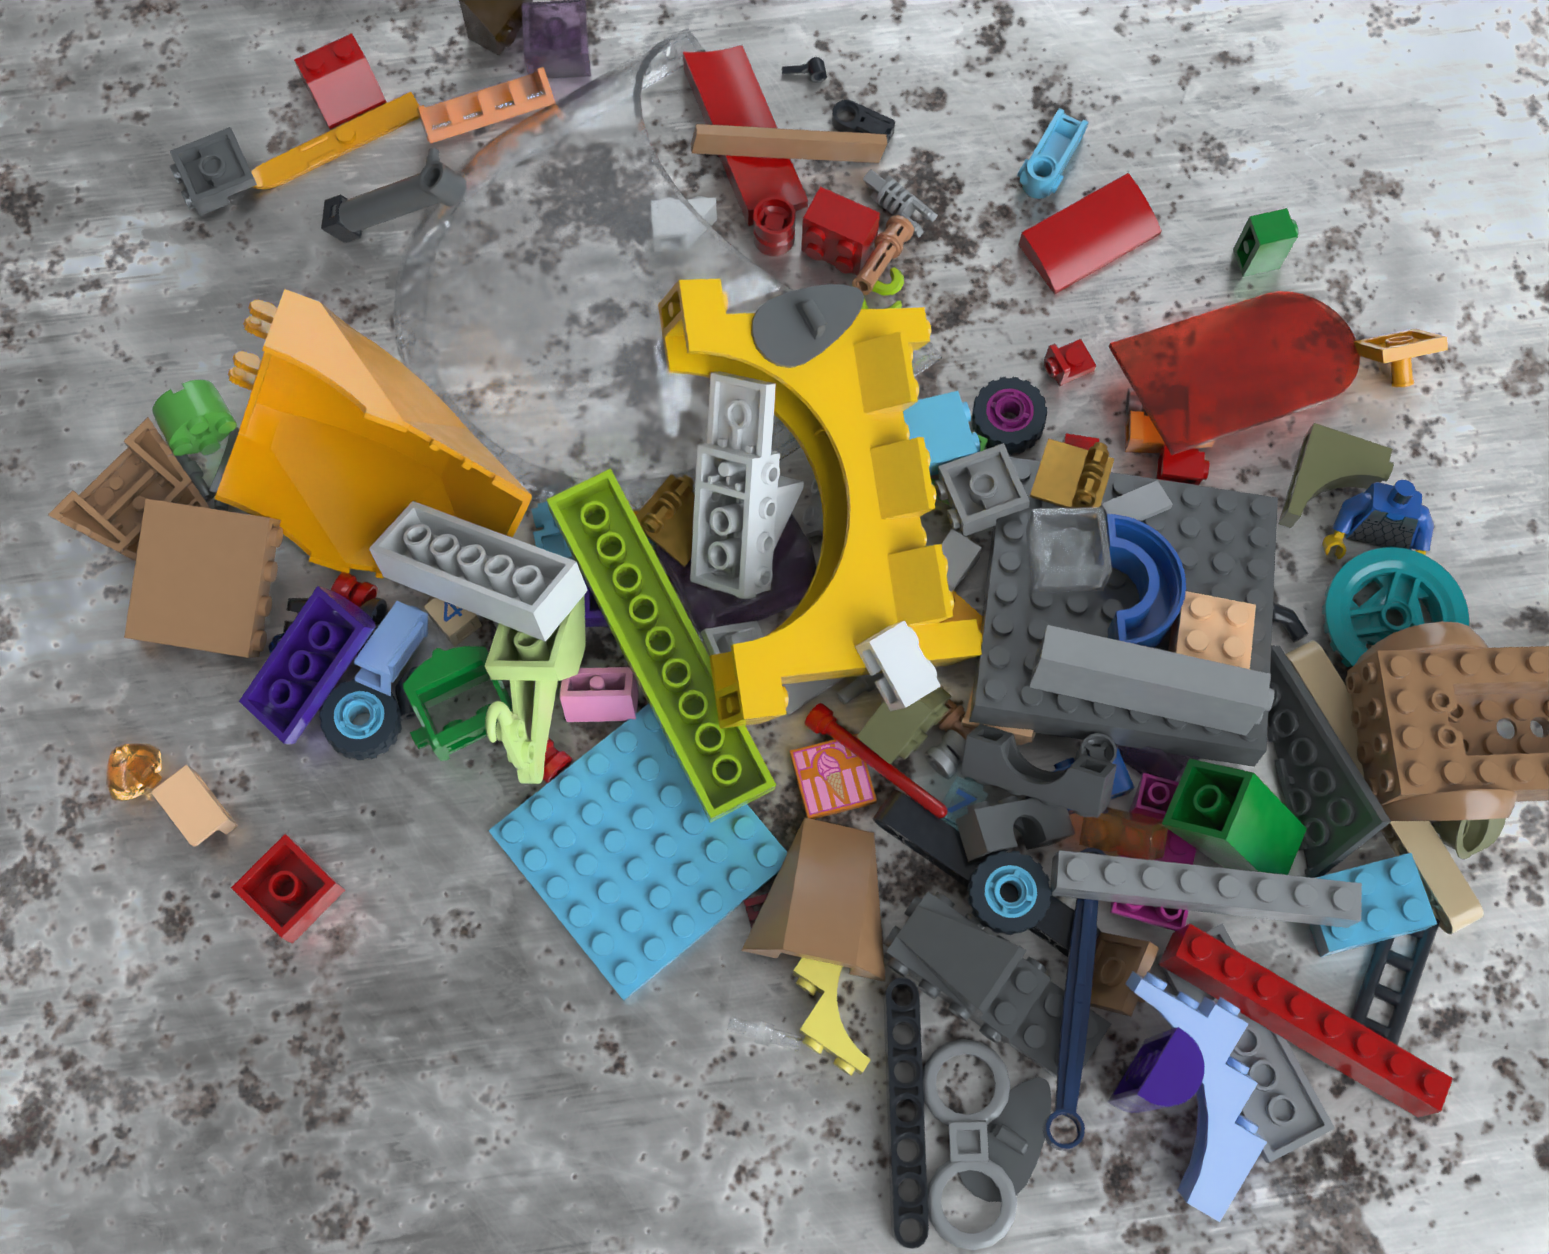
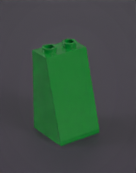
M1190 758L1162 822L1164 827L1224 868L1281 875L1289 874L1307 830L1254 772Z

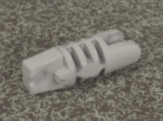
M870 169L863 177L864 183L874 191L870 196L871 199L891 215H900L907 218L912 223L914 234L918 238L924 231L917 222L909 218L915 210L919 211L924 218L931 222L938 216L890 175L884 180Z

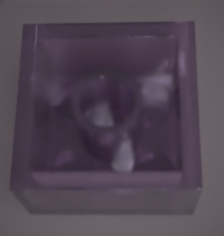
M586 0L522 3L524 59L527 74H532L538 68L544 67L548 79L592 76Z

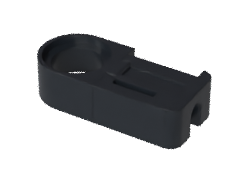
M841 100L834 105L832 110V125L839 132L884 134L887 138V144L894 134L895 121L854 101ZM849 111L854 114L855 118L850 122H843L837 115L840 112Z

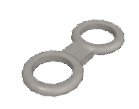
M968 1039L945 1043L931 1054L923 1067L924 1102L936 1119L949 1126L950 1160L936 1170L928 1184L927 1197L929 1220L938 1234L956 1247L977 1250L990 1247L1006 1236L1015 1220L1017 1197L1011 1179L1001 1166L989 1159L987 1125L1000 1116L1009 1099L1011 1083L1007 1067L996 1051L982 1042ZM959 1055L975 1056L985 1062L992 1071L995 1081L994 1096L989 1105L980 1112L968 1115L955 1113L946 1107L939 1098L936 1088L937 1073L942 1065L952 1057ZM969 1170L981 1172L991 1178L998 1187L1002 1200L1000 1215L994 1225L986 1231L975 1234L961 1232L952 1226L945 1217L941 1205L942 1191L948 1180L957 1173Z

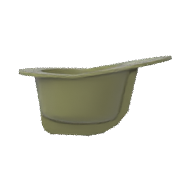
M1506 818L1435 821L1432 823V826L1440 834L1443 844L1456 850L1457 856L1465 860L1473 854L1488 848L1496 841L1502 832Z

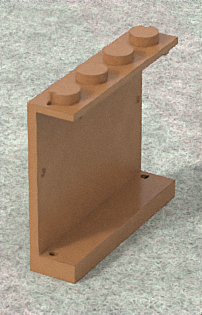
M146 498L124 638L246 658L260 657V651L264 650L267 642V633L264 631L265 618L270 615L272 609V597L269 596L271 582L275 581L278 571L277 562L274 561L276 547H280L283 539V529L279 527L281 520Z

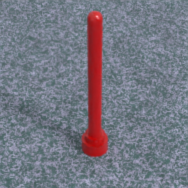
M823 703L817 704L809 712L804 725L814 733L829 734L936 817L944 818L947 815L948 809L942 802L836 723L837 719L833 716V711Z

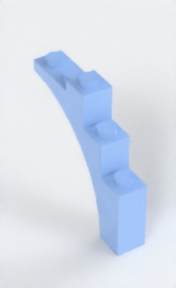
M1132 971L1125 984L1134 993L1151 1004L1169 1023L1172 1029L1179 1027L1187 1032L1197 1042L1202 1051L1205 1073L1202 1084L1196 1092L1198 1101L1197 1135L1189 1166L1177 1191L1189 1205L1220 1222L1267 1143L1256 1132L1259 1126L1240 1115L1257 1082L1247 1074L1250 1069L1248 1066L1230 1056L1248 1023L1238 1016L1241 1009L1222 997L1216 1003L1205 996L1200 1004L1181 991L1176 997L1164 990L1167 983L1149 972L1142 977Z

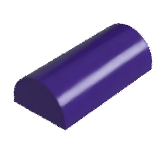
M317 586L239 702L282 743L295 744L375 629V622L361 608L345 597L327 588Z
M1179 1027L1145 1039L1109 1098L1108 1103L1125 1112L1140 1113L1176 1106L1188 1101L1199 1090L1205 1073L1203 1054L1197 1042Z

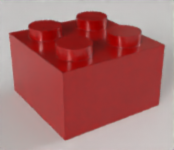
M820 186L803 216L801 251L814 260H823L834 265L836 269L843 273H852L857 276L875 249L880 212Z
M286 834L231 887L282 939L292 944L345 891L324 868Z

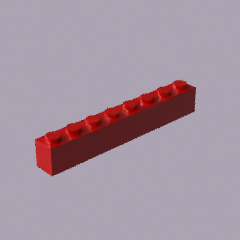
M1189 923L1172 933L1158 965L1219 1000L1222 997L1241 1009V1014L1414 1116L1422 1117L1442 1111L1453 1080L1449 1075Z

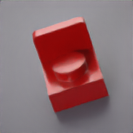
M1082 339L1060 348L1056 344H1052L1048 347L1044 358V367L1047 374L1051 378H1055L1059 387L1094 372L1097 366Z

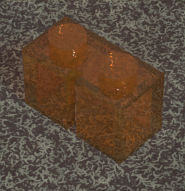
M1107 807L1098 818L1083 817L1079 845L1097 848L1106 852L1117 850L1116 854L1135 859L1156 860L1164 857L1168 829L1162 825L1163 820Z

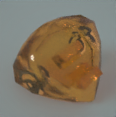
M131 743L119 745L112 749L106 771V785L112 800L125 802L142 795L149 788L153 789L162 779L159 774L162 763L159 748L151 744Z

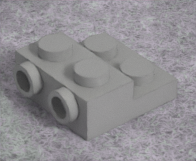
M1004 443L938 466L939 480L935 481L936 491L941 501L948 500L951 509L947 510L950 524L954 530L960 528L963 536L996 526V519L1029 508L1030 501Z

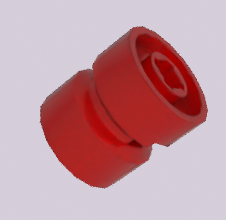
M770 196L762 199L754 209V244L762 254L781 256L792 249L795 242L796 211L787 199L779 196Z

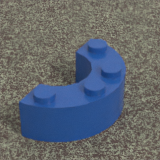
M1107 514L1099 532L1101 565L1116 568L1127 574L1135 583L1140 596V602L1132 608L1116 611L1108 628V638L1155 648L1166 637L1184 602L1186 578L1182 562L1167 539L1149 525L1127 516Z

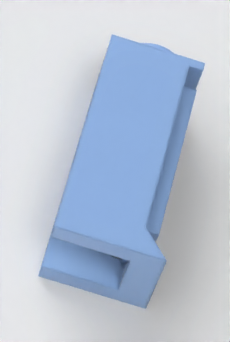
M396 601L355 658V665L362 667L355 676V681L391 696V682H394L424 637L428 636V614L415 606H408Z

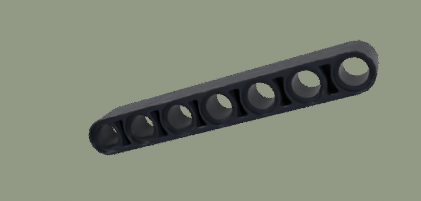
M896 789L891 791L872 818L884 831L967 888L972 873L985 860L980 859L968 862L959 831ZM1005 883L1000 887V895L1004 901L1014 903L1018 899V890L1014 885ZM1051 895L1049 899L1051 904L1045 912L1044 918L1029 929V931L1068 957L1075 910ZM1097 927L1096 940H1097V938L1099 937V935L1101 934V930H1100L1098 927Z
M897 978L889 984L884 992L891 1231L893 1238L899 1245L914 1249L919 1248L925 1243L929 1232L920 994L918 987L913 981L908 978ZM896 987L906 988L911 994L910 1004L906 1006L897 1005L892 1000V990ZM904 1024L911 1029L913 1036L910 1043L900 1044L894 1039L893 1028L896 1025ZM906 1062L912 1066L914 1077L911 1082L902 1083L897 1080L894 1074V1068L897 1063ZM899 1101H909L915 1107V1117L912 1121L903 1122L897 1117L895 1110ZM903 1139L911 1140L917 1148V1154L910 1162L903 1161L897 1154V1145ZM907 1178L914 1180L918 1185L917 1197L909 1202L903 1200L898 1192L899 1184ZM912 1218L919 1224L920 1233L917 1239L907 1242L900 1235V1225L906 1219Z

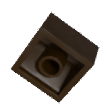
M459 0L468 39L498 56L506 47L513 44L518 31L524 24H528L534 15L532 0Z

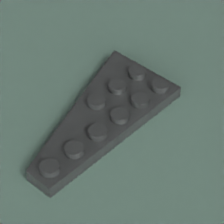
M1271 645V678L1269 688L1274 689L1275 693L1272 707L1268 711L1269 728L1267 730V737L1269 742H1274L1278 757L1274 762L1286 806L1307 828L1299 850L1304 851L1308 869L1304 870L1305 875L1309 878H1316L1328 873L1387 826L1391 820L1282 648Z

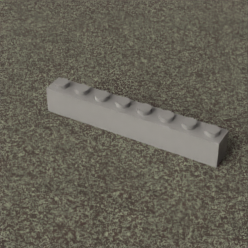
M1059 850L1052 858L1050 888H1052V895L1344 928H1348L1361 921L1362 883Z

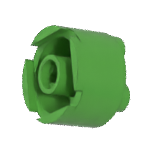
M188 381L182 383L183 390L173 393L170 389L162 394L155 402L152 412L156 423L175 456L199 452L203 455H211L220 449V442L237 426L222 396L210 381Z

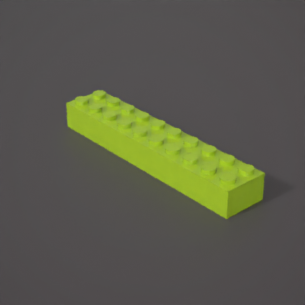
M611 468L546 499L549 511L574 560L577 562L593 597L709 822L712 823L775 790L776 783L746 726L720 728L709 655Z

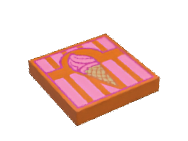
M835 739L790 750V757L807 818L817 819L876 804L877 799L867 763Z

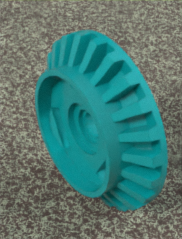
M1397 547L1373 549L1357 555L1348 561L1336 573L1332 582L1327 587L1325 603L1322 606V614L1325 617L1323 625L1325 634H1329L1332 650L1340 654L1343 658L1341 662L1347 668L1350 666L1354 667L1360 656L1368 650L1366 644L1375 645L1393 633L1425 624L1419 600L1427 608L1431 623L1457 622L1467 626L1470 623L1466 599L1451 574L1428 556L1413 550ZM1376 582L1381 589L1359 607L1352 600L1353 596L1367 584ZM1395 609L1399 611L1403 616V624L1401 626L1391 625L1386 619L1387 610Z

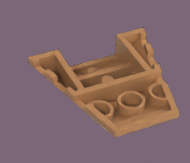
M149 417L124 440L128 448L83 492L78 495L72 490L48 514L49 517L136 561L146 498L210 508Z
M804 818L741 951L776 959L780 953L849 967L850 975L885 982L874 833Z

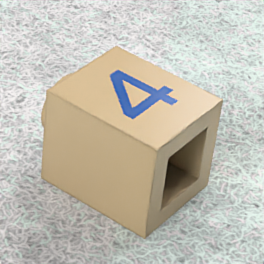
M430 596L427 601L428 603L423 606L430 619L454 647L482 626L475 613Z

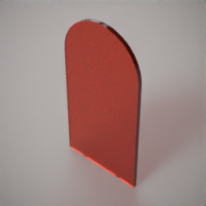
M1288 291L1263 294L1112 342L1108 346L1171 455L1331 401L1344 393L1352 384L1360 364V356L1354 344L1356 338L1346 321L1325 303L1305 294Z

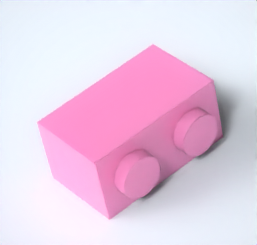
M630 667L579 668L578 675L561 681L560 700L566 722H604L636 719L639 691L636 678Z

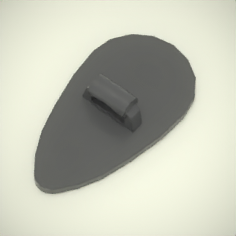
M825 284L790 291L769 299L757 309L752 319L751 336L756 349L766 360L776 366L793 368L806 364L826 350L852 325L863 305V292L857 287L848 285Z
M1041 1077L1022 1082L1009 1091L1008 1102L1000 1116L987 1125L989 1159L1001 1166L1013 1182L1016 1196L1027 1185L1037 1165L1045 1141L1043 1125L1046 1118L1051 1114L1050 1085L1047 1080ZM971 1170L958 1173L963 1185L974 1196L987 1202H1002L998 1187L985 1174Z

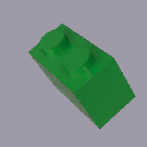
M1288 208L1249 216L1233 248L1243 277L1281 268L1299 234L1298 225L1294 219H1291Z

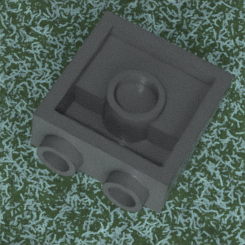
M231 127L170 151L175 164L170 165L171 171L177 183H184L186 187L185 190L181 191L189 210L196 208L200 216L229 205L228 196L257 185Z

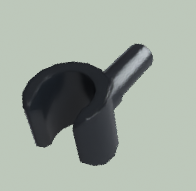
M819 57L811 58L807 64L782 66V74L809 73L813 82H821L827 78L824 61Z

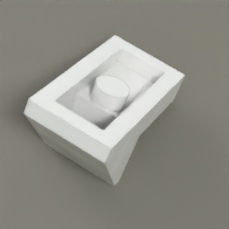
M757 621L708 628L701 632L710 655L730 652V645L764 637Z

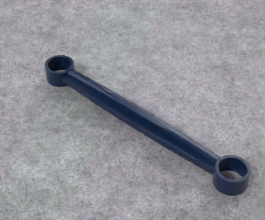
M1086 848L1080 851L1081 853L1106 855L1097 848ZM1076 898L1062 1009L1055 1112L1046 1118L1043 1125V1135L1046 1142L1054 1149L1060 1151L1070 1150L1077 1146L1085 1134L1084 1122L1076 1112L1085 1057L1097 934L1098 900ZM1059 1115L1070 1118L1076 1125L1077 1137L1071 1143L1061 1144L1051 1135L1050 1127L1052 1121Z

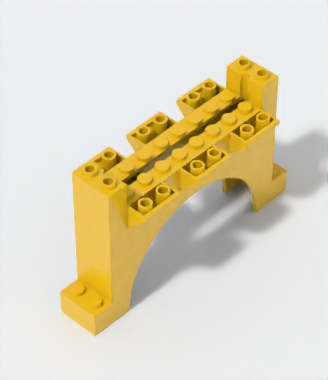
M721 279L678 280L658 304L668 373L691 374L711 378V373L721 371L775 383L774 415L782 421L804 451L818 485L823 512V541L819 562L811 584L799 605L784 622L766 636L748 642L730 645V652L709 656L720 728L761 724L786 715L788 693L782 684L870 675L855 646L888 626L904 620L907 626L915 631L919 640L918 645L923 655L934 667L949 666L982 655L981 646L983 639L977 627L976 619L941 622L953 617L954 598L951 591H949L946 575L948 572V562L945 555H943L941 544L926 546L927 536L920 516L935 509L936 489L931 483L929 471L931 459L930 453L925 447L924 437L909 439V427L904 421L903 411L918 402L919 385L914 378L912 360L913 351L919 350L930 342L931 325L929 320L926 319L925 307L861 309L852 325L820 355L804 365L787 368L776 366L769 362L756 349L751 336L752 319L755 313L726 314L728 310V296L722 290Z

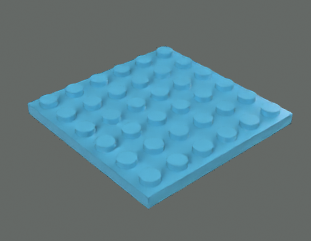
M649 704L636 713V719H628L488 830L624 1001L740 906L745 899H748L775 877L788 853L747 804L712 823L709 822Z

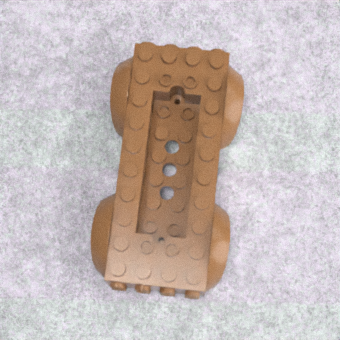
M1457 622L1426 623L1403 629L1377 642L1360 656L1354 667L1347 671L1346 688L1348 693L1351 694L1353 705L1351 720L1353 727L1357 730L1359 742L1357 758L1362 764L1365 781L1391 821L1509 818L1515 802L1549 801V646L1489 648L1485 641L1467 625ZM1500 719L1508 720L1514 726L1515 733L1511 739L1503 738L1498 733L1497 722ZM1532 720L1542 726V738L1537 737L1531 731L1530 723Z

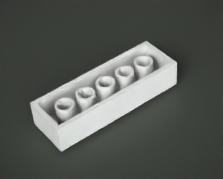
M414 501L409 504L369 548L383 577L545 642L588 591L576 561Z

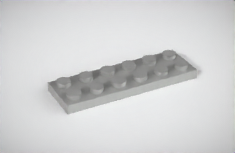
M1223 923L1205 932L1237 951ZM1163 953L1156 956L1158 962H1160ZM1161 966L1176 996L1181 991L1200 1004L1205 996L1217 1003L1218 999ZM1239 1012L1238 1016L1247 1022L1248 1025L1230 1056L1248 1066L1250 1069L1247 1074L1257 1082L1240 1115L1259 1126L1256 1132L1267 1142L1261 1155L1266 1163H1270L1334 1130L1335 1127L1287 1040Z

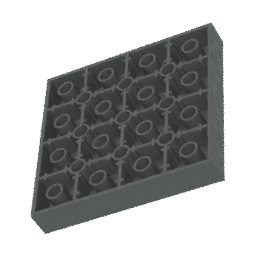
M1010 457L1030 504L1027 509L996 519V526H993L982 611V655L977 656L969 722L1006 728L1029 729L1037 733L1082 740L1091 734L1100 733L1110 737L1115 745L1255 767L1267 751V710L1264 711L1260 724H1255L1246 736L1029 687L1035 654L1047 625L1108 638V628L1116 611L1132 608L1140 602V596L1135 583L1127 574L1116 568L1101 565L1099 532L1105 520L1102 511L1099 509L1098 516L1094 517L1029 497L1041 461ZM1111 472L1101 504L1158 480L1173 505L1171 509L1141 522L1158 531L1175 549L1184 568L1186 591L1256 605L1250 670L1270 674L1278 497ZM1171 628L1155 649L1169 651Z

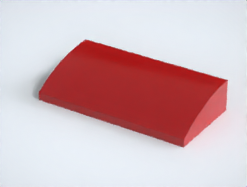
M1128 172L1023 231L1018 246L1055 295L1157 237L1162 231L1147 199Z

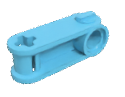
M1058 109L1029 160L1026 159L1018 172L1017 176L1020 177L1019 183H1022L1023 190L1027 195L1032 198L1041 199L1049 196L1051 192L1055 194L1064 176H1062V173L1087 129L1088 121L1083 120L1081 122L1064 114L1063 109Z

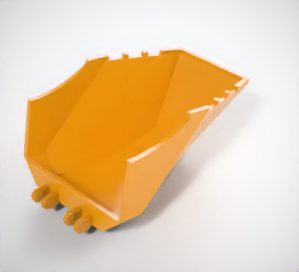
M284 289L278 308L273 303L264 302L259 299H254L250 302L248 309L249 314H252V316L249 315L244 320V330L247 333L249 332L265 339L262 349L264 354L262 360L257 355L247 353V351L244 352L243 350L238 351L233 356L232 360L235 366L229 369V381L252 392L215 495V500L234 506L251 515L281 520L279 527H282L283 534L310 556L309 562L349 573L350 569L376 572L377 578L384 577L369 548L412 501L513 538L531 502L532 495L421 379L379 345L350 327L319 301Z

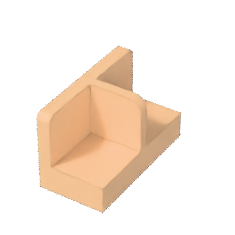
M187 764L152 790V795L190 845L194 847L217 830L227 835L238 826L200 775Z

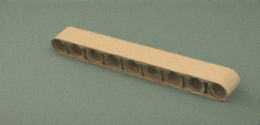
M1314 640L1286 653L1285 655L1364 778L1362 764L1357 758V747L1359 744L1357 730L1353 727L1351 720L1353 710L1351 694L1348 693L1346 685L1323 648ZM1391 821L1380 830L1396 856L1412 853L1434 916L1440 920L1439 927L1445 933L1453 934L1483 917V909L1479 900L1430 821Z

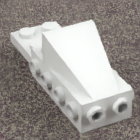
M719 371L711 373L707 443L697 445L690 581L707 586L712 590L735 595L738 598L753 599L756 597V594L771 590L773 551L803 490L804 481L781 476L779 469L780 453L771 451L776 384Z

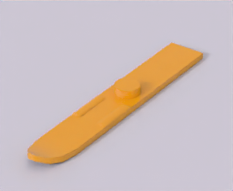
M409 92L266 161L251 171L257 183L253 188L271 189L283 185L420 118L417 112L418 102L412 92Z

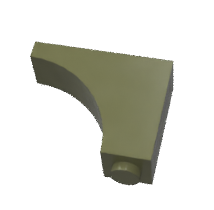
M1314 423L1303 438L1278 524L1292 528L1301 517L1306 504L1323 492L1343 487L1368 489L1372 483L1386 482L1394 466V463L1390 462L1393 449Z

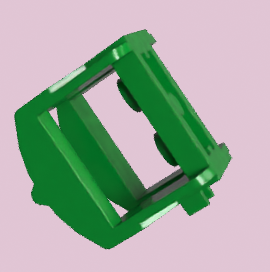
M463 646L448 650L436 648L432 653V657L417 667L403 684L406 695L422 726L410 732V735L418 749L431 745L440 761L449 760V754L487 737L486 713L491 704L481 707L475 712V716L465 721L457 719L449 722L442 728L443 731L438 733L428 711L429 708L491 679L485 668L489 654L485 647ZM491 680L501 702L505 703L513 713L512 700L503 681Z

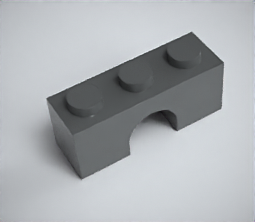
M1017 796L1007 797L997 801V805L989 806L988 801H984L967 807L968 813L956 819V824L968 862L985 859L990 855H995L1001 851H1008L1018 846L1013 833V827L1022 835L1027 850L1054 845L1074 835L1075 832L1067 808L1048 806L1041 803L1040 799L1026 796V800L1018 801Z

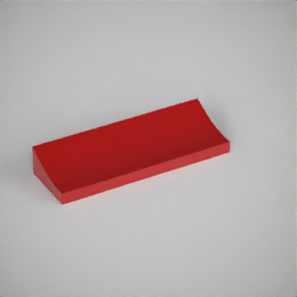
M743 45L716 51L683 52L684 72L707 125L777 128ZM719 155L748 227L754 225V209L764 198L779 196L787 199L793 205L795 211L808 207V198L791 159Z

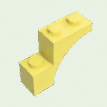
M802 957L793 971V975L798 978L795 984L813 996L816 991L822 994L800 1028L799 1033L805 1036L802 1043L818 1054H821L823 1049L835 1057L833 1064L848 1075L852 1076L854 1071L861 1075L871 1059L855 1046L845 1031L840 1018L837 1004V987L843 966Z

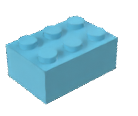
M1412 853L1316 877L1318 879L1362 883L1360 922L1348 928L1309 924L1320 957L1426 930L1437 924Z

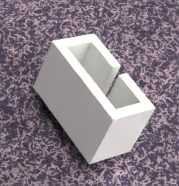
M905 620L888 626L855 646L871 676L881 670L885 675L877 680L875 684L890 711L906 708L941 686L936 678L937 672L934 665L923 655L918 645L919 640L915 631L907 626Z

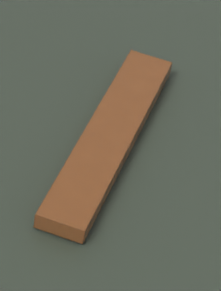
M696 124L691 141V153L879 163L887 146V138L884 134Z

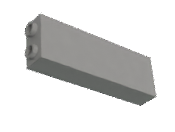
M1047 625L1035 654L1029 686L1043 691L1246 736L1255 724H1260L1264 711H1270L1275 693L1274 689L1269 688L1271 678L1269 673Z

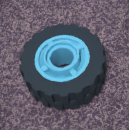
M355 678L352 681L340 683V686L336 689L333 688L322 704L323 708L319 715L322 722L320 724L321 730L333 749L338 753H342L346 758H356L357 760L377 758V755L389 751V747L398 740L397 736L401 733V721H403L399 705L393 693L391 692V696L356 682ZM361 713L370 715L369 720L365 724H353V720L357 715Z
M1001 851L987 857L972 873L967 891H969L968 904L972 907L974 917H977L981 921L980 924L985 928L988 927L992 929V932L998 934H1020L1040 922L1044 918L1045 912L1049 909L1051 904L1049 899L1052 895V888L1049 886L1050 879L1048 874L1044 873L1043 866L1039 862L1036 863L1033 857L1027 854L1022 855L1019 851ZM1010 883L1017 888L1018 899L1016 902L1009 903L1002 899L1000 895L1002 884Z

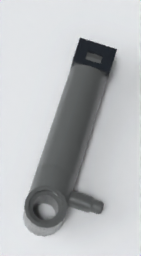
M430 148L426 157V166L419 174L350 199L341 194L326 199L324 201L321 229L343 243H348L361 238L362 230L439 203L447 207L456 205L466 192V180L440 162L439 150L437 148Z

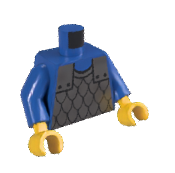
M1398 480L1393 486L1376 482L1372 483L1365 492L1359 493L1343 502L1332 527L1335 530L1334 534L1326 536L1323 539L1322 546L1325 554L1328 555L1330 548L1338 545L1335 555L1337 559H1341L1346 554V546L1343 542L1345 535L1346 539L1382 547L1415 549L1416 552L1425 555L1426 551H1430L1434 523L1428 507L1422 505V494L1416 491L1413 483L1408 480Z

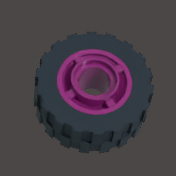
M1001 377L999 380H992L988 382L985 388H981L978 397L976 396L974 400L972 428L978 435L988 439L987 449L1004 443L1009 455L1017 452L1019 454L1023 453L1027 448L1031 449L1042 436L1047 417L1046 400L1036 386H1032L1031 382L1027 380H1020L1019 377ZM1011 412L1017 417L1015 419H1006L1002 414Z

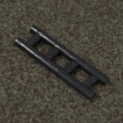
M1435 918L1436 925L1426 930L1408 934L1418 939L1411 958L1391 950L1395 938L1376 943L1350 1017L1396 1045L1399 1043L1440 924V920ZM1385 964L1406 972L1400 992L1379 983ZM1374 997L1394 1006L1388 1026L1367 1017Z

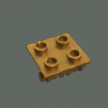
M1048 438L1029 497L1097 517L1115 458L1109 457L1107 445L1101 442H1097L1089 450H1085Z
M671 473L638 512L636 517L645 535L685 567L692 556L695 493L693 492L694 480L688 475L676 478Z

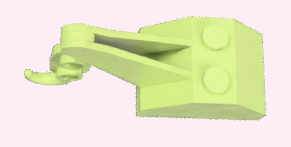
M584 596L546 642L500 623L498 624L485 668L491 680H510L513 713L505 703L501 701L493 702L486 713V732L490 742L493 743L497 739L503 742L507 751L508 761L517 768L520 783L540 784L542 782L558 681L578 675L586 647Z

